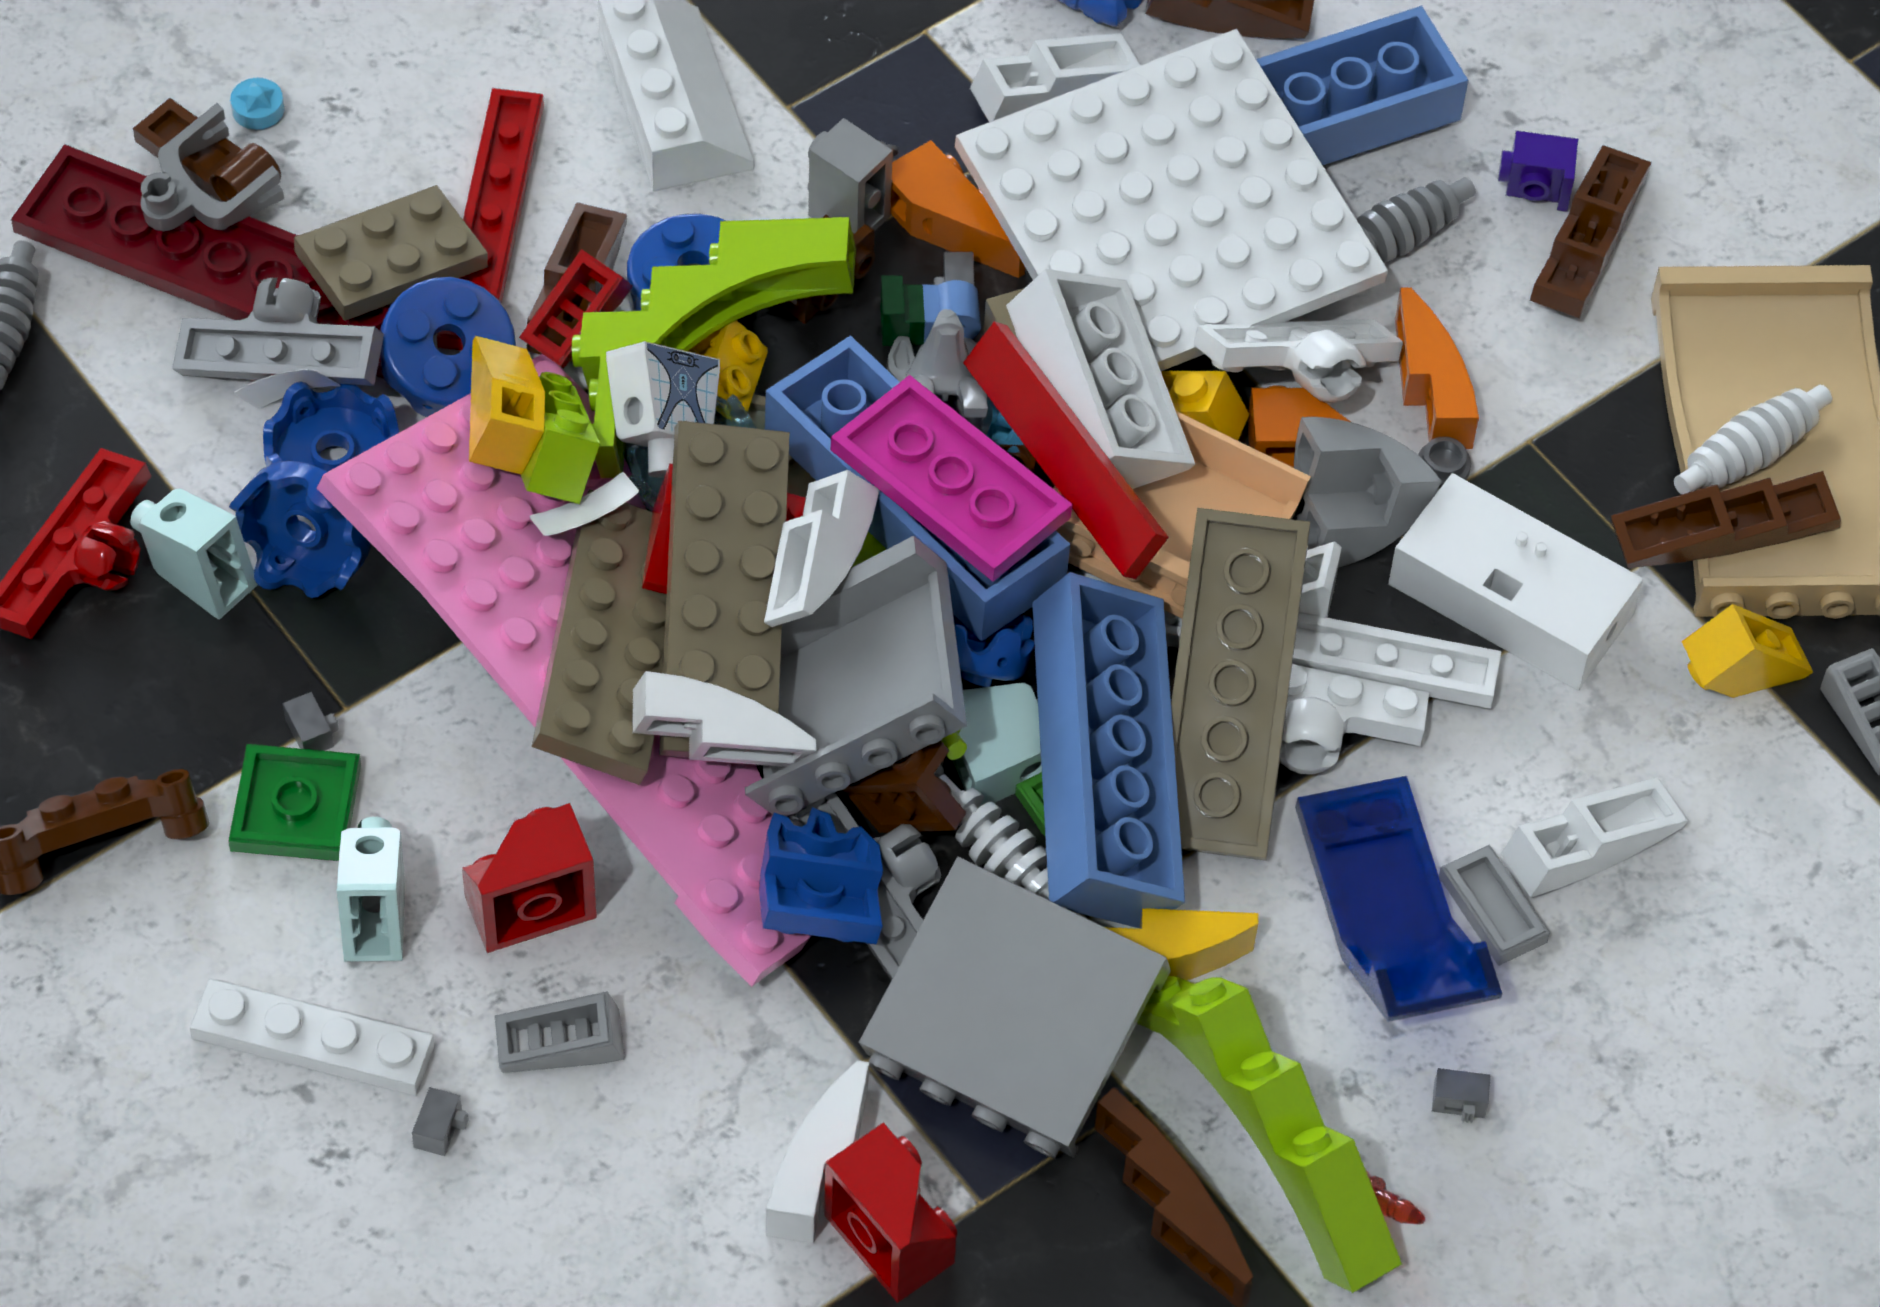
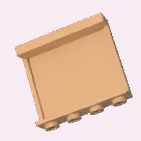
M1176 411L1195 465L1185 472L1132 489L1169 537L1138 578L1135 580L1121 575L1073 509L1071 518L1056 531L1070 543L1069 564L1110 584L1164 599V610L1183 619L1197 508L1292 519L1311 476ZM1055 486L1053 489L1062 496V494Z

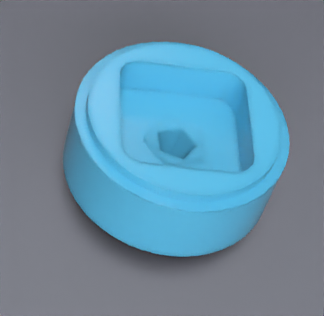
M250 78L244 80L231 93L232 115L235 121L245 128L252 130L266 129L275 125L283 116L284 102L282 91L275 82L269 79Z

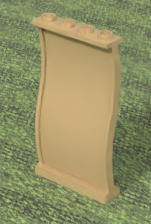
M1870 265L1689 266L1658 268L1651 296L1653 316H1656L1663 385L1680 473L1688 469L1687 460L1689 455L1698 447H1701L1708 438L1716 434L1724 424L1740 412L1764 403L1775 396H1781L1784 392L1794 388L1801 389L1807 393L1818 385H1824L1832 395L1831 403L1819 410L1817 425L1805 433L1798 442L1791 445L1790 449L1778 457L1774 463L1751 475L1742 477L1738 481L1726 484L1719 490L1720 492L1766 478H1771L1773 485L1823 471L1841 518L1840 528L1762 548L1693 560L1696 589L1695 617H1715L1732 604L1761 616H1769L1774 619L1821 615L1833 619L1843 618L1848 615L1880 616V371L1870 298L1873 283Z

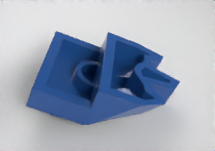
M813 807L811 808L807 824L802 827L794 825L789 817L774 812L767 831L760 873L759 896L763 928L778 930L785 934L799 933L834 938L842 942L856 941L877 944L882 929L878 887L883 874L880 845L862 827H852L847 833H837L831 815Z

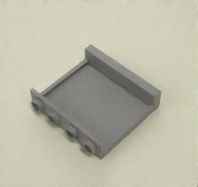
M915 536L850 568L847 576L830 598L812 615L782 624L778 714L787 718L815 738L816 751L787 767L763 765L764 778L745 787L746 796L771 814L775 812L788 816L836 791L845 789L848 785L882 768L891 766L896 761L930 744L939 742L944 737L967 726L947 563Z
M957 856L859 1043L865 1053L871 1056L868 1061L869 1066L876 1071L895 1080H899L902 1073H905L923 1082L919 1090L930 1098L947 1106H951L955 1098L975 1108L971 1116L982 1124L999 1132H1003L1006 1125H1009L1027 1134L1024 1143L1034 1150L1051 1158H1056L1059 1151L1074 1158L1078 1151L1075 1145L1076 1139L1154 989L1161 991L1171 969L1166 957Z

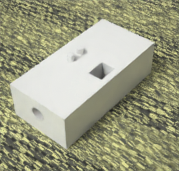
M1452 473L1395 547L1388 584L1579 691L1634 615L1643 578Z

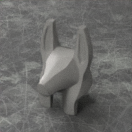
M943 309L937 315L932 329L916 357L914 356L909 337L898 336L895 339L888 355L887 370L899 382L911 375L973 426L987 435L992 421L993 402L963 364L977 343L971 338H964V328L957 314L953 310Z

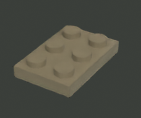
M437 185L294 237V252L344 321L393 303L403 291L416 283L439 277L461 278L487 268L488 252Z

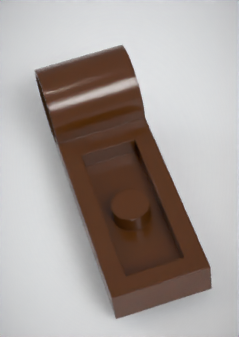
M169 98L133 128L135 142L158 158L159 149L198 117ZM224 138L182 160L185 172L195 185L209 196H213L221 202L231 200L272 165L279 172L281 180V171L274 158L263 147L255 143H249L241 149L227 138Z

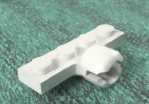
M1375 319L1280 322L1254 326L1238 323L1198 325L1193 345L1207 355L1215 367L1228 372H1240L1244 367L1263 366L1271 370H1286L1288 368L1292 370L1295 381L1319 401L1336 403L1352 396L1361 385L1362 377L1350 368L1351 365L1354 368L1372 367L1376 362L1399 361L1403 341Z
M1292 664L1280 762L1289 770L1300 774L1323 772L1336 764L1345 733H1357L1420 746L1425 730L1429 692Z

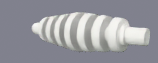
M1818 385L1807 393L1801 389L1794 388L1784 392L1781 396H1775L1764 403L1740 412L1724 424L1716 434L1708 438L1701 447H1698L1689 455L1687 460L1688 469L1674 478L1675 488L1680 494L1718 484L1720 489L1726 484H1731L1742 477L1768 467L1789 450L1791 445L1798 442L1805 433L1817 425L1819 410L1832 401L1830 391L1824 385Z
M945 774L938 777L948 784L952 791V796L966 812V815L959 824L960 827L956 832L955 838L963 848L973 844L969 851V856L977 866L986 863L983 869L1049 900L1047 868H1045L1047 865L1046 850L1043 846L1032 849L1036 843V837L1028 829L1017 832L1020 824L1010 815H1006L998 820L1002 809L992 801L980 806L984 795L975 788L961 791ZM1076 913V914H1078V915H1080V916H1082V917L1088 919L1084 914Z

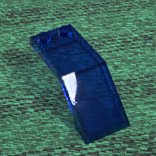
M1407 776L1297 798L1295 809L1341 959L1387 1022L1501 999L1503 993L1486 941L1473 944L1451 916Z

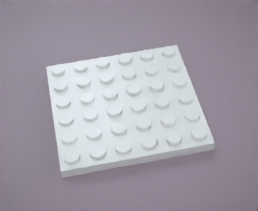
M1237 29L956 135L955 148L1031 278L1034 280L1045 269L1126 280L1160 371L1204 354L1193 345L1198 325L1238 323L1254 326L1286 322L1386 281L1388 269Z

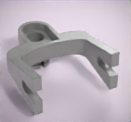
M218 102L159 149L158 159L162 172L150 174L141 184V208L144 219L151 228L159 231L172 230L193 216H196L206 226L216 230H223L285 199L283 189L278 185L281 182L279 172L273 165L227 202L215 200L205 194L187 175L182 166V160L185 157L230 136L228 126L223 122L226 119L224 110Z

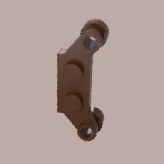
M184 769L171 770L163 773L156 780H138L137 776L109 778L98 783L94 790L72 797L69 795L51 797L43 801L39 808L27 811V817L20 823L1 826L0 893L15 895L37 887L43 881V874L37 857L43 853L152 817H160L164 834L170 839H184L201 833L209 826V819L204 801L195 795L189 772Z

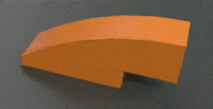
M1400 287L1395 327L1396 336L1403 341L1399 357L1403 405L1425 406L1429 442L1438 437H1451L1461 442L1466 449H1473L1479 414L1474 389L1465 363L1450 334L1432 309L1411 287Z

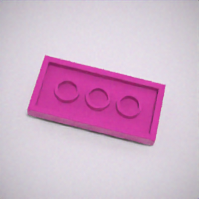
M911 375L903 379L831 436L830 450L992 582L1071 518L1073 504Z

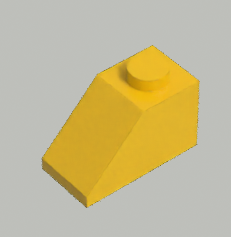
M1734 604L1681 641L1690 659L1688 670L1696 683L1705 690L1711 689L1732 698L1801 680L1813 673L1791 627Z

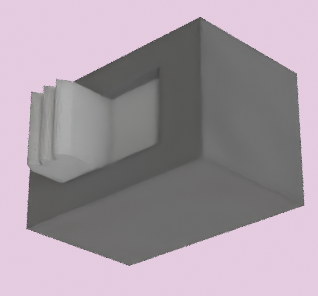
M944 252L943 277H935L934 285L951 280L966 281L974 285L973 252Z
M312 692L283 703L285 720L300 749L325 751L334 747L332 733L339 729L338 720H336L334 714L323 715Z
M1438 1068L1433 1088L1432 1112L1462 1115V1122L1470 1121V1123L1473 1122L1474 1117L1485 1118L1489 1102L1490 1075Z
M429 1087L412 1131L414 1148L445 1156L455 1128L466 1129L467 1122H469L468 1113L462 1110L460 1095Z

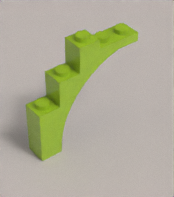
M849 217L720 221L719 243L710 244V265L652 267L650 289H642L641 311L583 313L581 335H573L572 359L574 367H582L589 389L590 408L592 412L595 411L592 426L600 441L595 457L600 478H615L623 472L626 442H622L616 435L606 352L644 341L688 351L710 334L760 309L811 296L853 293L856 247Z
M1168 976L1161 991L1154 989L1137 1024L1163 1035L1178 1048L1209 1081L1235 1114L1284 1191L1310 1243L1324 1279L1354 1293L1402 1265L1354 1139L1324 1125L1301 1064L1272 1051L1248 988L1221 977L1204 979L1194 984L1177 976Z

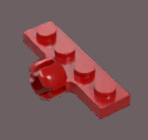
M100 448L0 582L1 629L32 639L68 589L75 584L85 583L106 591L118 590L128 584L127 578L108 572L114 570L126 575H134L137 570L141 548L134 538V532L131 529L116 524L152 477L145 462Z

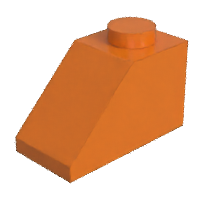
M1280 385L1267 388H1252L1248 411L1249 417L1247 419L1249 447L1294 468L1295 445L1301 417H1324L1351 421L1326 402L1319 401L1304 388H1287Z

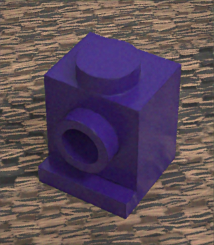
M1516 130L1512 151L1502 150L1499 164L1498 181L1507 182L1506 196L1525 198L1532 201L1558 203L1557 211L1567 212L1575 179L1578 139Z

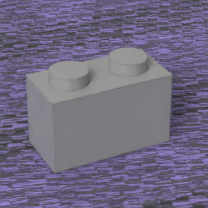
M843 118L829 132H821L809 147L808 216L811 218H822L824 215L829 217H849L852 233L854 234L865 224L877 230L890 217L893 150Z

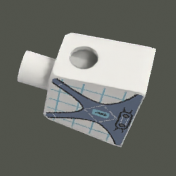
M646 341L607 351L606 362L616 435L622 442L648 447V475L664 478L669 463L673 464L674 428L678 421L714 424L720 359Z

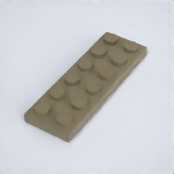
M679 420L674 428L663 674L684 676L723 687L752 699L778 713L782 624L771 627L764 623L782 527L783 523L786 522L790 432ZM660 735L659 755L689 758V737Z
M624 503L610 513L576 528L531 747L640 785L648 772L654 735L633 733V688L645 671L663 673L667 594L642 588L653 512Z
M1197 508L1171 701L1181 850L1267 861L1311 526L1310 521Z

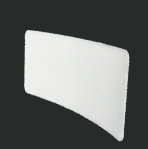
M295 370L257 380L234 392V395L256 408H263L283 398L286 390L294 383L300 381L307 383L311 389L340 385L316 370Z
M622 472L600 488L583 496L580 504L570 502L545 512L530 515V519L544 536L559 534L580 527L610 513L639 493V490L627 475Z

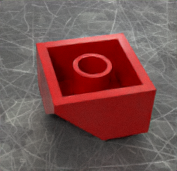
M570 803L555 808H538L530 812L526 817L515 820L496 854L483 856L472 865L462 867L465 899L487 953L597 918L594 862Z
M883 1122L826 1161L824 1216L898 1303L955 1263L956 1237L958 1233L948 1214L938 1206L932 1209L920 1195L922 1160L914 1145L904 1136L897 1138Z

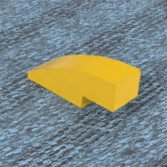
M1142 908L1139 929L1105 928L1166 957L1171 969L1169 976L1191 980L1224 967L1252 952L1259 924V913Z

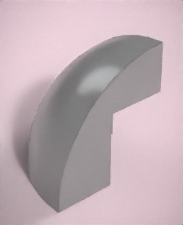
M1301 417L1295 445L1294 468L1311 476L1303 494L1305 501L1303 511L1297 515V520L1310 521L1311 526L1307 550L1335 541L1342 547L1339 568L1375 554L1402 536L1413 525L1437 493L1441 480L1433 469L1411 449L1374 429L1332 418Z

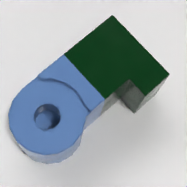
M881 275L880 313L882 346H892L898 336L909 337L912 346L923 345L937 315L943 309L953 310L964 328V338L974 339L981 330L979 293L977 288L973 284L961 280L946 281L939 285L903 284V276Z

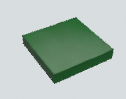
M247 744L228 840L230 852L339 861L341 832L351 826L361 769L360 754Z

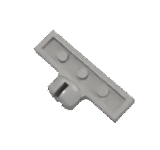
M277 278L263 279L257 287L253 311L248 318L242 320L182 318L172 367L173 370L182 376L260 380L288 371L316 370L338 384L374 386L384 333L373 326L318 324L317 316L321 296L318 291L311 289L309 284L282 278L279 288L275 289Z
M835 792L802 808L797 813L787 816L794 825L802 827L807 824L811 808L813 807L831 815L837 833H847L852 827H859ZM901 824L882 837L873 838L880 845L883 874L878 887L882 929L877 944H866L891 980L923 922V919L912 903L917 895L938 883L941 878L940 868L933 851L927 843L921 842L919 837L922 835L910 824Z

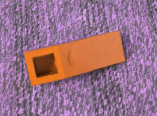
M930 140L892 162L890 214L911 236L951 252H973L974 261L1014 277L1020 278L1025 275L1023 262L980 189H977L964 176L961 166L953 156L945 155Z

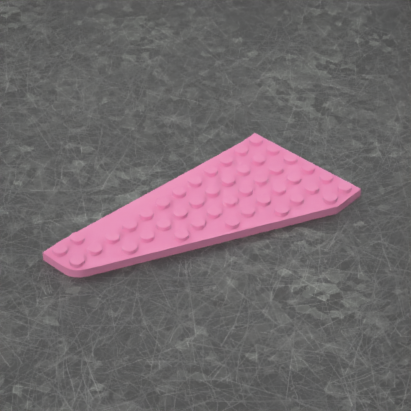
M543 354L532 359L539 377L542 372H551L566 377L572 382V386L576 387L591 423H594L595 411H591L589 395L559 365ZM470 393L323 474L317 489L423 595L535 727L576 528L559 534L544 536L530 519V515L570 503L569 501L526 491L520 474L469 462ZM624 457L623 472L637 487ZM595 460L583 496L587 494L589 489L595 491L613 479L600 478ZM640 492L626 502L647 510ZM654 735L648 772L640 785L561 758L678 895L675 901L677 907L712 948L751 987L804 948L811 935L799 933L785 934L778 930L764 929L762 925L759 896L760 873L767 831L773 814L745 795V787L762 779L755 764L689 760V758L662 756L659 755L660 735Z

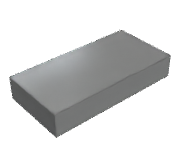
M1490 844L1440 868V880L1498 966L1548 942L1550 932Z

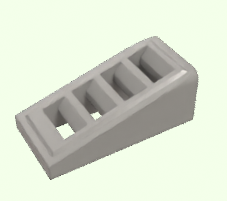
M1871 648L1830 665L1825 672L1820 690L1876 773L1880 775V725L1874 728L1870 725L1871 722L1880 719V657ZM1873 697L1874 703L1861 708L1859 702Z
M607 991L495 1015L499 1069L502 1073L596 1065L624 1060L620 1012ZM590 1023H598L599 1035L592 1036ZM567 1025H575L576 1040L568 1041ZM551 1027L552 1045L544 1047L542 1028ZM527 1029L529 1050L520 1052L518 1030Z

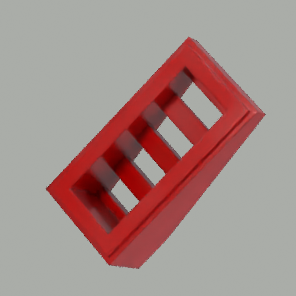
M581 249L519 338L564 369L572 360L573 335H581L583 313L614 312L633 286L615 271ZM591 278L603 285L598 294L585 286ZM577 294L591 303L586 311H583L571 302ZM563 310L578 320L573 329L556 318ZM548 327H551L566 338L561 347L542 335Z

